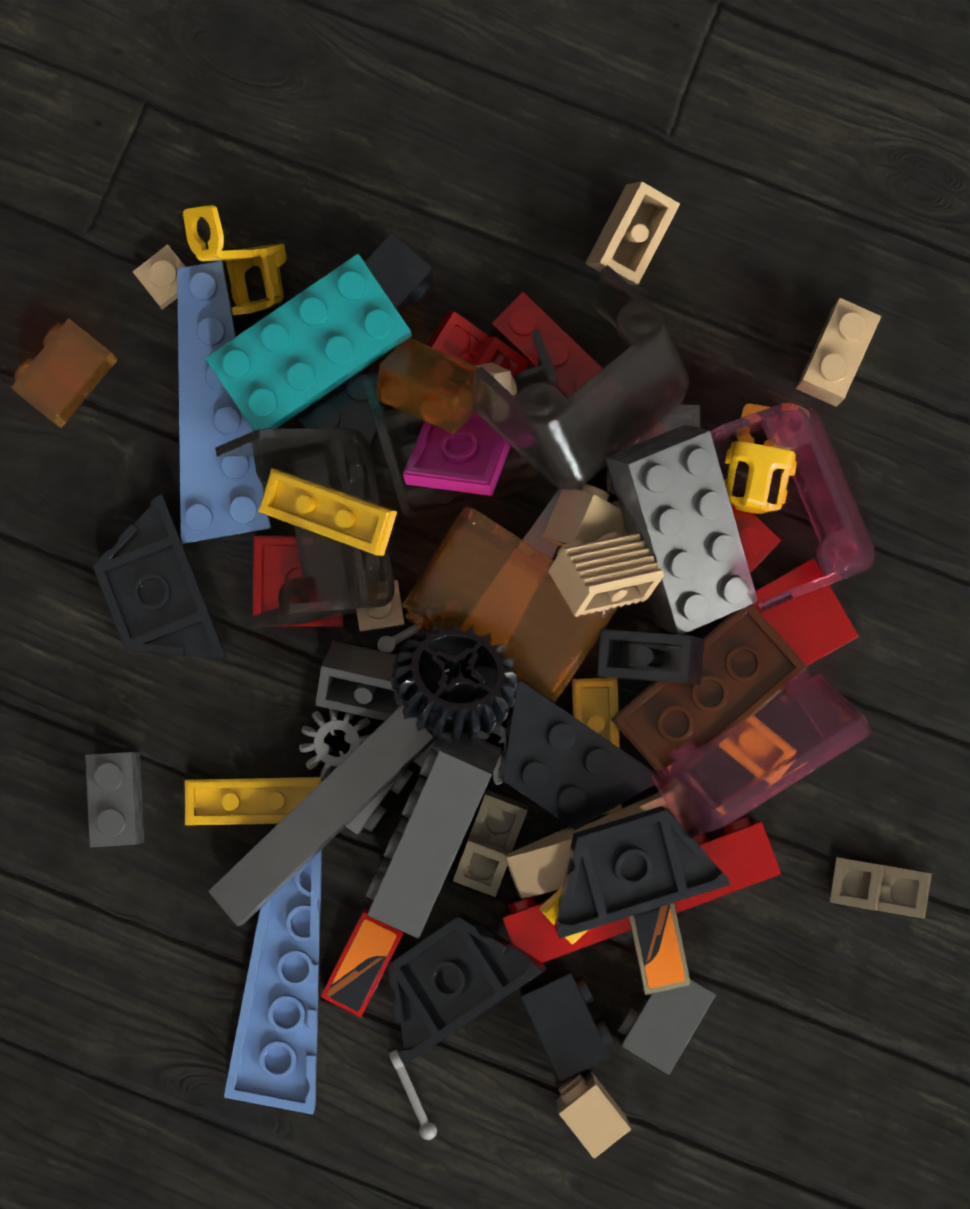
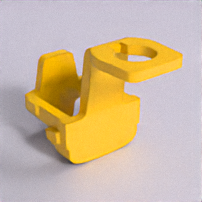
M207 205L188 208L183 211L187 241L198 260L203 262L226 261L231 284L230 290L233 301L236 306L231 307L232 315L251 314L277 307L282 303L283 288L279 268L287 260L284 243L241 250L221 251L224 245V235L217 207ZM200 217H203L210 227L211 235L207 242L208 249L206 248V243L199 237L197 232V222ZM252 266H258L261 269L267 297L265 299L249 301L245 273Z
M751 403L743 407L737 430L738 441L731 442L725 459V463L729 465L724 482L730 504L734 505L736 510L763 514L778 511L785 504L788 492L786 490L789 475L794 476L797 462L795 461V452L779 448L783 441L786 413L782 409ZM757 416L769 418L774 425L773 436L764 441L763 445L754 444V438L749 433V423ZM739 461L745 462L749 466L744 497L731 496ZM779 468L782 470L776 503L771 504L767 502L772 474L775 469Z

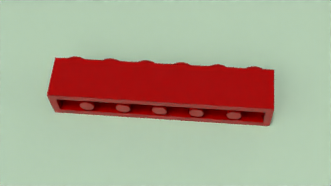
M748 816L723 824L724 833L707 839L705 832L690 836L729 878L730 885L674 902L676 913L781 874L762 822L755 821L750 823ZM534 896L508 904L510 912L502 915L512 944L541 963L631 930L629 917L589 929L572 945L565 937L559 939L554 925L539 909L549 898L536 902Z

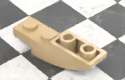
M669 787L596 821L589 822L577 830L569 826L504 855L519 897L523 899L559 890L563 886L573 833L663 806L687 833L693 831L679 789Z

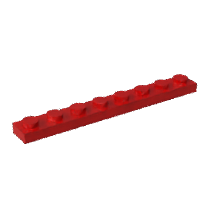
M524 292L492 322V327L515 350L530 361V364L620 451L668 432ZM731 504L751 573L782 540L754 513L736 510L735 506Z

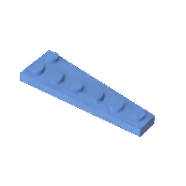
M217 261L178 268L180 512L182 544L270 529L269 516L258 512L264 494V485L254 430L205 360L207 356L237 337L231 312L224 263Z
M322 850L260 908L224 1098L313 1114L315 1111Z

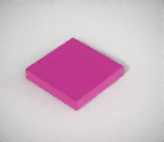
M430 407L403 472L405 484L492 496L518 428L516 417L496 418L487 413Z

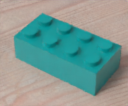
M357 254L207 356L205 360L257 436L263 438L410 338L412 334L360 255Z

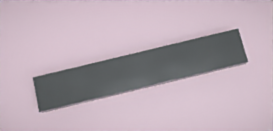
M400 706L208 891L236 926L243 925L435 741L433 732L428 726L418 731L416 726L417 718L404 719V714L402 713L404 706Z

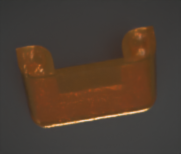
M467 506L462 509L402 604V608L408 611L405 618L427 632L436 622L444 630H449V626L454 621H456L459 630L467 631L474 624L476 635L480 637L491 632V645L504 644L506 651L504 657L514 659L513 673L517 674V678L554 704L600 637L601 629L604 630L618 610V606L614 609L611 607L608 610L603 609L592 614L589 612L586 615L581 614L576 617L548 572L554 561L482 513Z

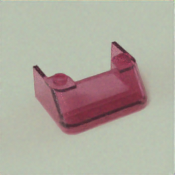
M782 403L722 424L710 432L714 445L764 428L767 438L774 446L783 450L793 451L796 454V471L792 477L820 542L817 549V558L824 577L759 603L758 606L761 612L863 573L871 567L875 558L873 543L821 417L813 408L802 404Z
M805 670L782 684L787 692L782 694L779 699L698 748L693 741H690L668 755L673 763L650 774V777L681 827L690 837L730 824L868 737L874 731L865 716L821 674L818 673L810 677Z

